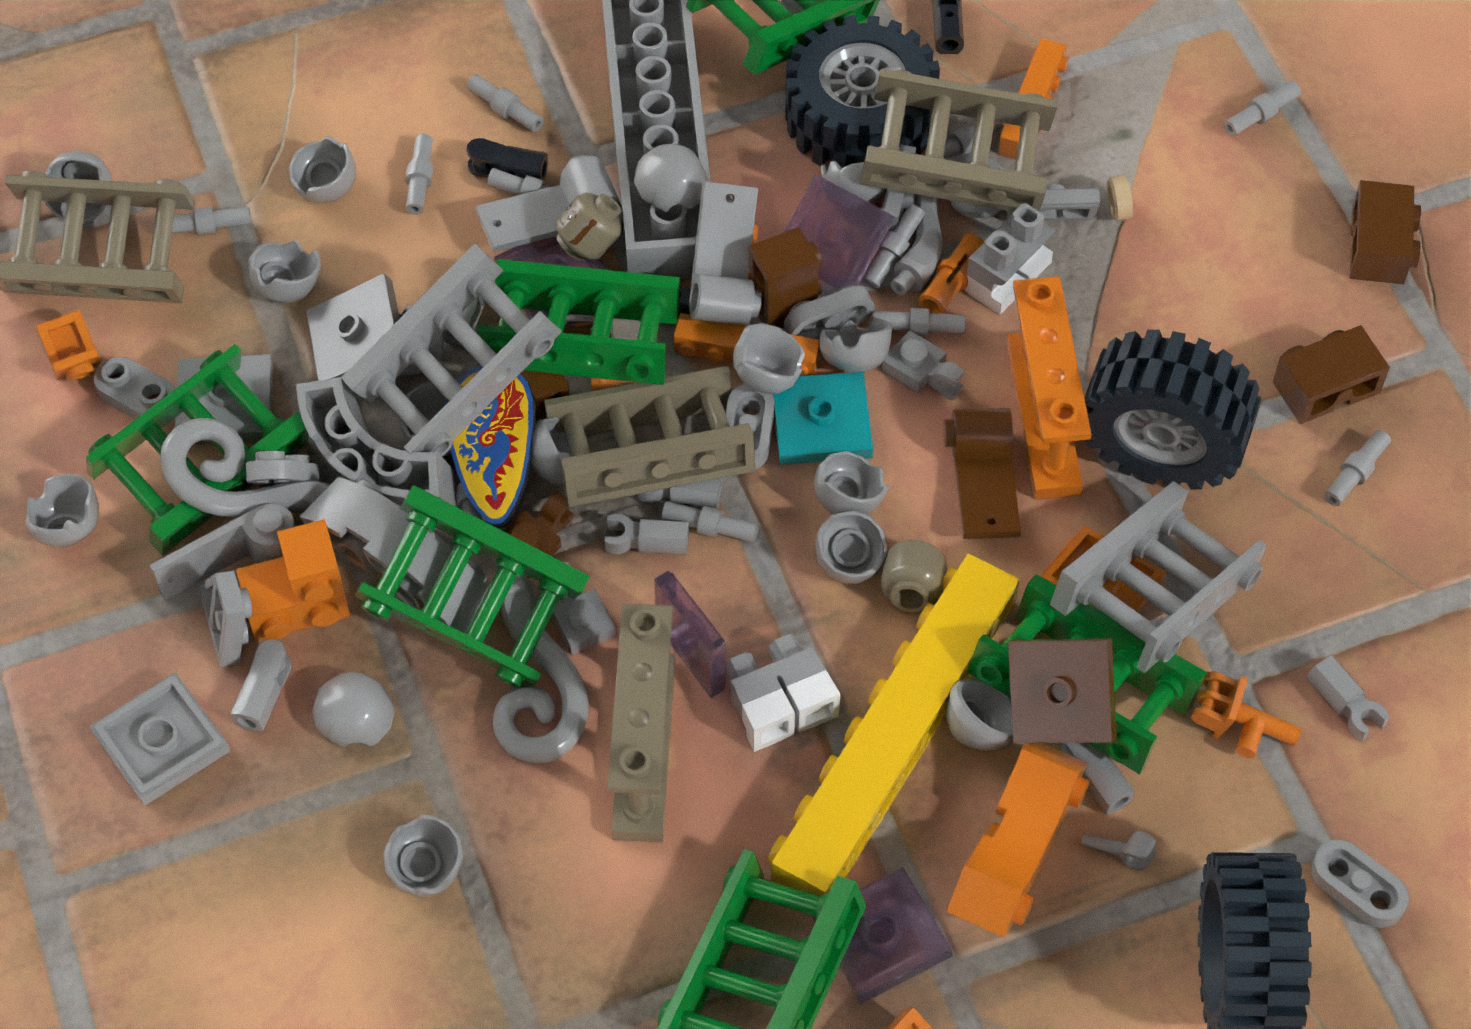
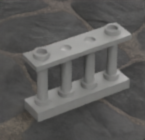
M476 244L341 377L352 391L370 403L377 397H381L413 431L415 436L404 446L410 454L412 452L437 451L441 456H444L452 447L453 440L535 358L545 355L552 348L554 339L562 332L541 311L530 320L495 284V279L504 270ZM479 296L517 333L497 354L461 317L462 312ZM444 330H448L483 367L464 387L428 351L429 345ZM412 363L449 400L430 421L394 384L395 379Z
M1174 481L1066 567L1060 574L1050 606L1064 616L1080 603L1084 605L1091 603L1144 641L1146 644L1136 667L1143 673L1159 660L1164 663L1169 661L1187 635L1241 588L1246 591L1251 589L1260 578L1264 569L1259 563L1267 545L1262 541L1258 540L1246 552L1238 556L1186 520L1182 507L1189 491ZM1164 534L1167 536L1174 534L1224 570L1212 579L1164 546L1158 539ZM1137 556L1140 559L1147 557L1192 588L1197 594L1185 603L1131 565L1130 562ZM1108 580L1113 582L1120 580L1170 617L1157 627L1105 590L1102 585Z

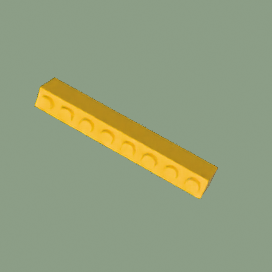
M969 553L959 568L950 567L943 578V593L935 605L928 603L919 616L916 624V629L919 630L912 642L904 640L898 648L892 662V666L895 667L888 680L881 677L875 684L868 700V704L871 707L864 718L856 716L848 727L844 737L846 746L840 756L831 755L826 761L819 776V782L822 783L813 797L807 794L800 802L793 821L796 822L793 830L788 837L783 834L780 835L774 843L768 856V862L771 863V882L822 896L824 893L830 892L837 876L847 877L946 717L948 698L953 685L958 681L970 678L971 674L968 673V669L978 639L983 634L994 639L1014 607L1017 599L1019 578Z

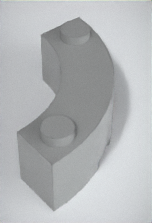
M341 377L296 384L298 405L309 436L314 440L327 461L347 480L358 483L360 480L368 482L379 494L400 507L413 485L456 506L454 469L437 451L412 452L410 454L408 451L399 450L376 441L364 420L360 396L352 391Z
M339 477L300 516L304 524L325 519L334 554L351 561L364 570L372 565L382 574H384L409 525V522L406 520L408 513L400 510L399 505L379 494L371 484L364 480L355 483ZM427 532L396 592V595L402 601L420 611L452 551V548L434 532ZM468 561L439 618V621L463 633L468 629L488 589V586L485 584L487 580L486 574L472 561Z

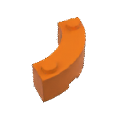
M1027 743L1021 749L1012 774L997 805L996 814L1003 816L1000 824L992 823L987 834H983L972 855L964 864L946 912L1002 937L1006 936L1013 923L1023 926L1034 901V897L1029 895L1045 863L1070 806L1079 808L1090 781L1082 778L1088 762L1043 743Z

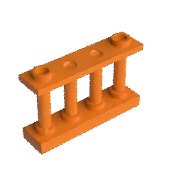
M1060 276L1013 280L1021 333L1007 334L1006 348L1034 500L1079 496L1082 493L1083 484L1074 441L1090 440L1092 434Z

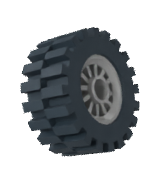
M856 15L844 16L843 26L837 27L833 19L822 23L821 35L811 29L804 35V46L796 43L792 49L791 60H788L786 67L785 121H787V131L790 138L797 137L796 147L803 155L812 149L813 163L821 167L827 160L831 162L836 161L843 168L851 164L864 162L868 146L881 147L888 102L874 100L880 69H902L915 75L939 79L940 67L938 60L933 61L934 51L928 43L920 47V35L911 29L906 35H903L901 33L902 23L891 20L889 25L885 27L879 25V16L868 15L867 23H857ZM905 106L899 147H901V144L916 147V153L919 155L926 149L932 110Z
M1147 329L1145 338H1141L1136 331L1125 333L1123 341L1117 337L1109 342L1107 349L1103 348L1084 397L1092 434L1091 439L1085 440L1090 449L1101 448L1098 457L1108 464L1116 461L1120 463L1118 471L1128 476L1133 471L1142 474L1141 481L1154 485L1155 479L1165 481L1166 486L1174 481L1179 485L1187 483L1190 490H1199L1203 488L1205 481L1212 487L1222 484L1224 477L1229 480L1234 477L1237 469L1241 467L1261 405V396H1257L1259 386L1256 380H1248L1250 371L1242 363L1232 366L1233 355L1224 349L1217 354L1210 351L1211 342L1198 338L1196 344L1185 341V333L1172 331L1170 338H1164L1160 330Z
M1211 852L1206 858L1207 864H1204L1203 867L1204 882H1201L1200 885L1201 905L1198 907V920L1200 922V933H1198V947H1200L1198 971L1199 976H1201L1200 996L1201 1002H1204L1203 1017L1204 1022L1207 1023V1029H1302V1026H1306L1307 1021L1305 1006L1309 1005L1310 1002L1308 978H1311L1312 963L1309 961V947H1312L1311 932H1308V920L1310 918L1309 903H1305L1307 888L1305 879H1301L1302 867L1300 862H1297V856L1291 853Z

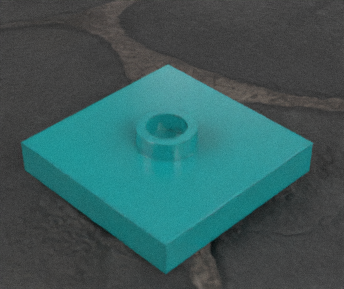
M864 372L799 376L793 387L779 394H772L774 397V418L779 465L823 462L830 454L844 451L862 456L865 459L873 458V442Z

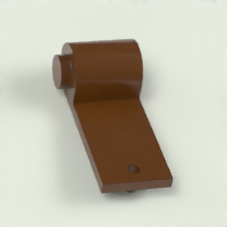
M1010 408L953 410L952 419L943 420L944 447H953L963 539L1021 537L1012 465L1013 424Z

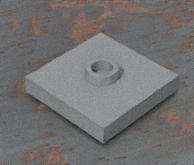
M384 273L306 310L318 381L342 377L400 319L393 282Z
M271 354L241 356L240 369L235 373L272 412L273 360ZM206 358L178 359L177 387L200 371V365ZM220 384L199 400L216 420L232 427L243 442L260 441L263 439V430ZM184 412L175 418V427L190 420ZM201 440L195 444H210L211 442L209 440Z
M176 672L90 726L95 738L144 806L230 752L227 741Z

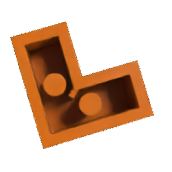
M325 519L277 531L283 557L236 569L240 588H247L250 595L252 616L248 619L255 641L281 639L288 636L291 632L312 626L326 627L336 623L339 619L350 616Z

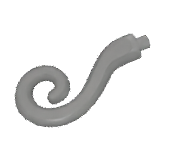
M971 153L955 154L945 159L970 163ZM989 157L988 166L990 168L1005 170L996 160ZM915 195L913 205L921 208L925 215L914 231L913 246L894 267L896 278L891 282V288L898 295H904L908 290H922L935 275L936 267L941 261L943 241L938 218V198ZM950 200L952 207L958 213L970 218L985 219L996 215L1002 210Z
M197 418L184 422L173 429L164 440L161 448L160 460L163 476L174 493L195 509L216 516L240 517L265 504H278L284 506L289 511L304 513L330 486L328 483L314 480L290 481L240 492L221 491L207 486L194 477L187 467V453L193 444L201 440H210L218 443L224 449L225 454L222 460H206L199 467L200 474L210 481L225 482L231 480L240 473L245 460V449L241 437L228 424L215 419Z
M524 573L521 578H515L500 607V614L504 625L515 642H517L538 600L536 583L528 580V575ZM544 630L531 658L548 673L560 690L562 716L559 724L549 734L540 737H529L517 730L514 716L521 709L530 708L534 710L537 719L542 723H549L555 715V704L551 696L541 688L531 685H523L521 688L511 689L504 694L496 705L493 715V729L499 744L509 755L523 762L533 764H545L557 760L570 751L579 740L585 728L589 710L585 683L568 655Z

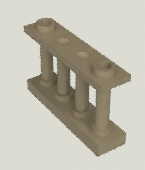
M880 69L874 100L888 102L881 147H867L860 184L1008 211H1015L1022 203H1027L1040 211L1046 194L1048 178L1035 176L1032 173L1038 129L1050 131L1057 111L1058 100L1048 99L1036 93L1020 94L920 76L902 69ZM905 106L932 110L925 155L901 152L899 150ZM950 113L976 118L970 163L943 158ZM994 121L1021 126L1015 170L1013 172L988 166Z
M24 171L22 176L6 175V186L17 199L23 200L15 256L10 257L9 261H0V289L4 293L182 303L184 285L176 273L168 268L175 209L194 210L195 201L185 185L171 179H158L153 184L53 178L37 171ZM41 201L67 202L60 259L55 260L54 264L37 263L33 259ZM86 203L112 205L105 260L99 264V267L82 266L78 262ZM130 206L156 208L149 265L144 266V270L127 269L123 265Z
M728 366L665 377L664 385L638 382L544 400L546 419L553 417L559 419L555 429L565 431L572 457L561 459L568 506L573 507L756 471L754 438L750 424L730 426L724 409H727V402L731 393ZM705 413L711 430L684 435L678 418ZM660 422L665 439L637 444L632 429L633 426ZM613 430L619 448L591 453L586 435Z
M622 604L607 786L608 792H615L612 822L613 840L663 842L675 677V654H670L673 606Z

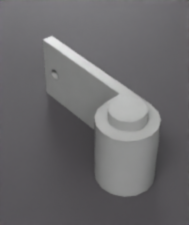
M579 155L572 158L562 170L560 185L478 205L475 212L492 251L497 252L557 236V218L582 193H593L597 196L606 194L613 198L620 208L621 202L602 161L595 156Z
M703 181L689 301V312L692 320L746 326L749 324L751 317L756 318L759 314L761 292L760 290H754L753 281L748 280L749 246L752 245L758 195L757 187Z
M278 504L259 506L150 564L161 596L164 600H167L248 555H251L256 564L283 557L277 531L295 527L291 512Z

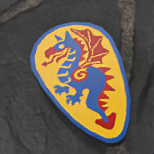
M480 365L468 370L457 382L464 387L483 367ZM521 373L453 440V445L450 448L458 476L467 497L482 517L494 526H502L511 519L526 487L531 464L533 434L535 430V399L531 385Z

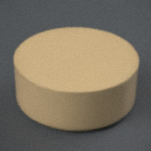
M1126 174L1109 177L1107 180V196L1113 219L1120 221L1133 218L1132 195Z

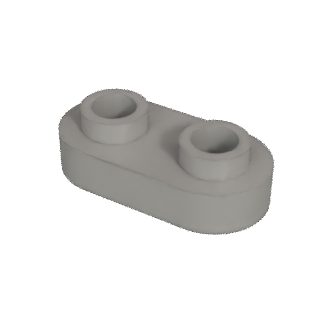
M843 286L832 294L813 301H802L794 305L784 321V327L788 334L819 340L822 330L833 329L839 331L848 320H853L856 327L863 324L873 314L875 304L864 287Z
M114 357L104 361L94 373V383L100 398L134 419L175 390L174 385L170 381L125 357ZM122 375L119 378L112 379L115 376ZM153 394H159L155 399H147Z
M742 384L736 387L729 395L726 417L730 426L750 424L754 438L755 467L758 469L766 462L769 454L774 420V397L772 394L760 393L748 385ZM748 410H754L758 413L756 415L745 414L744 412Z
M261 451L255 453V461L246 462L247 483L272 486L290 481H320L319 464L309 463V455H285L284 451Z
M1330 840L1322 844L1317 850L1311 864V874L1315 883L1323 891L1370 926L1386 928L1393 926L1402 918L1409 903V894L1406 886L1398 877L1351 842ZM1336 866L1341 868L1345 876H1334L1329 871V867ZM1371 899H1381L1385 902L1387 908L1378 909L1374 907Z

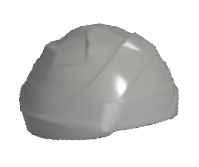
M966 678L955 683L951 689L945 713L952 735L965 746L976 750L994 751L1004 749L1012 744L1011 698L986 685L981 680Z

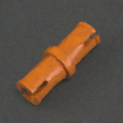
M965 234L949 258L940 261L936 267V276L918 299L921 308L929 309V313L943 314L957 292L966 289L968 285L966 275L969 257L984 243L980 237L974 234ZM956 266H959L960 270L950 284L946 283V280Z

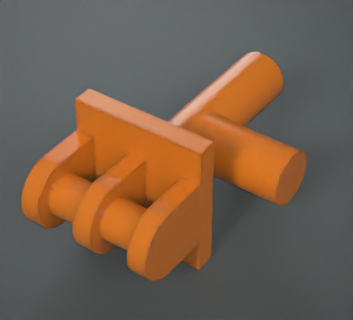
M1211 671L1206 673L1203 680L1206 689L1199 692L1197 701L1200 707L1193 710L1191 718L1198 725L1212 730L1211 737L1219 739L1235 721L1243 724L1236 752L1245 758H1254L1256 756L1262 733L1292 746L1297 743L1302 728L1241 702L1248 678L1241 676L1238 680H1235L1218 672Z

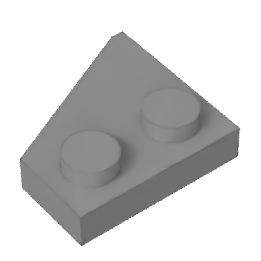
M234 570L215 573L210 579L204 581L205 584L198 586V592L221 668L240 664L242 644H248L249 641L245 618L252 616V605L247 588L239 589Z

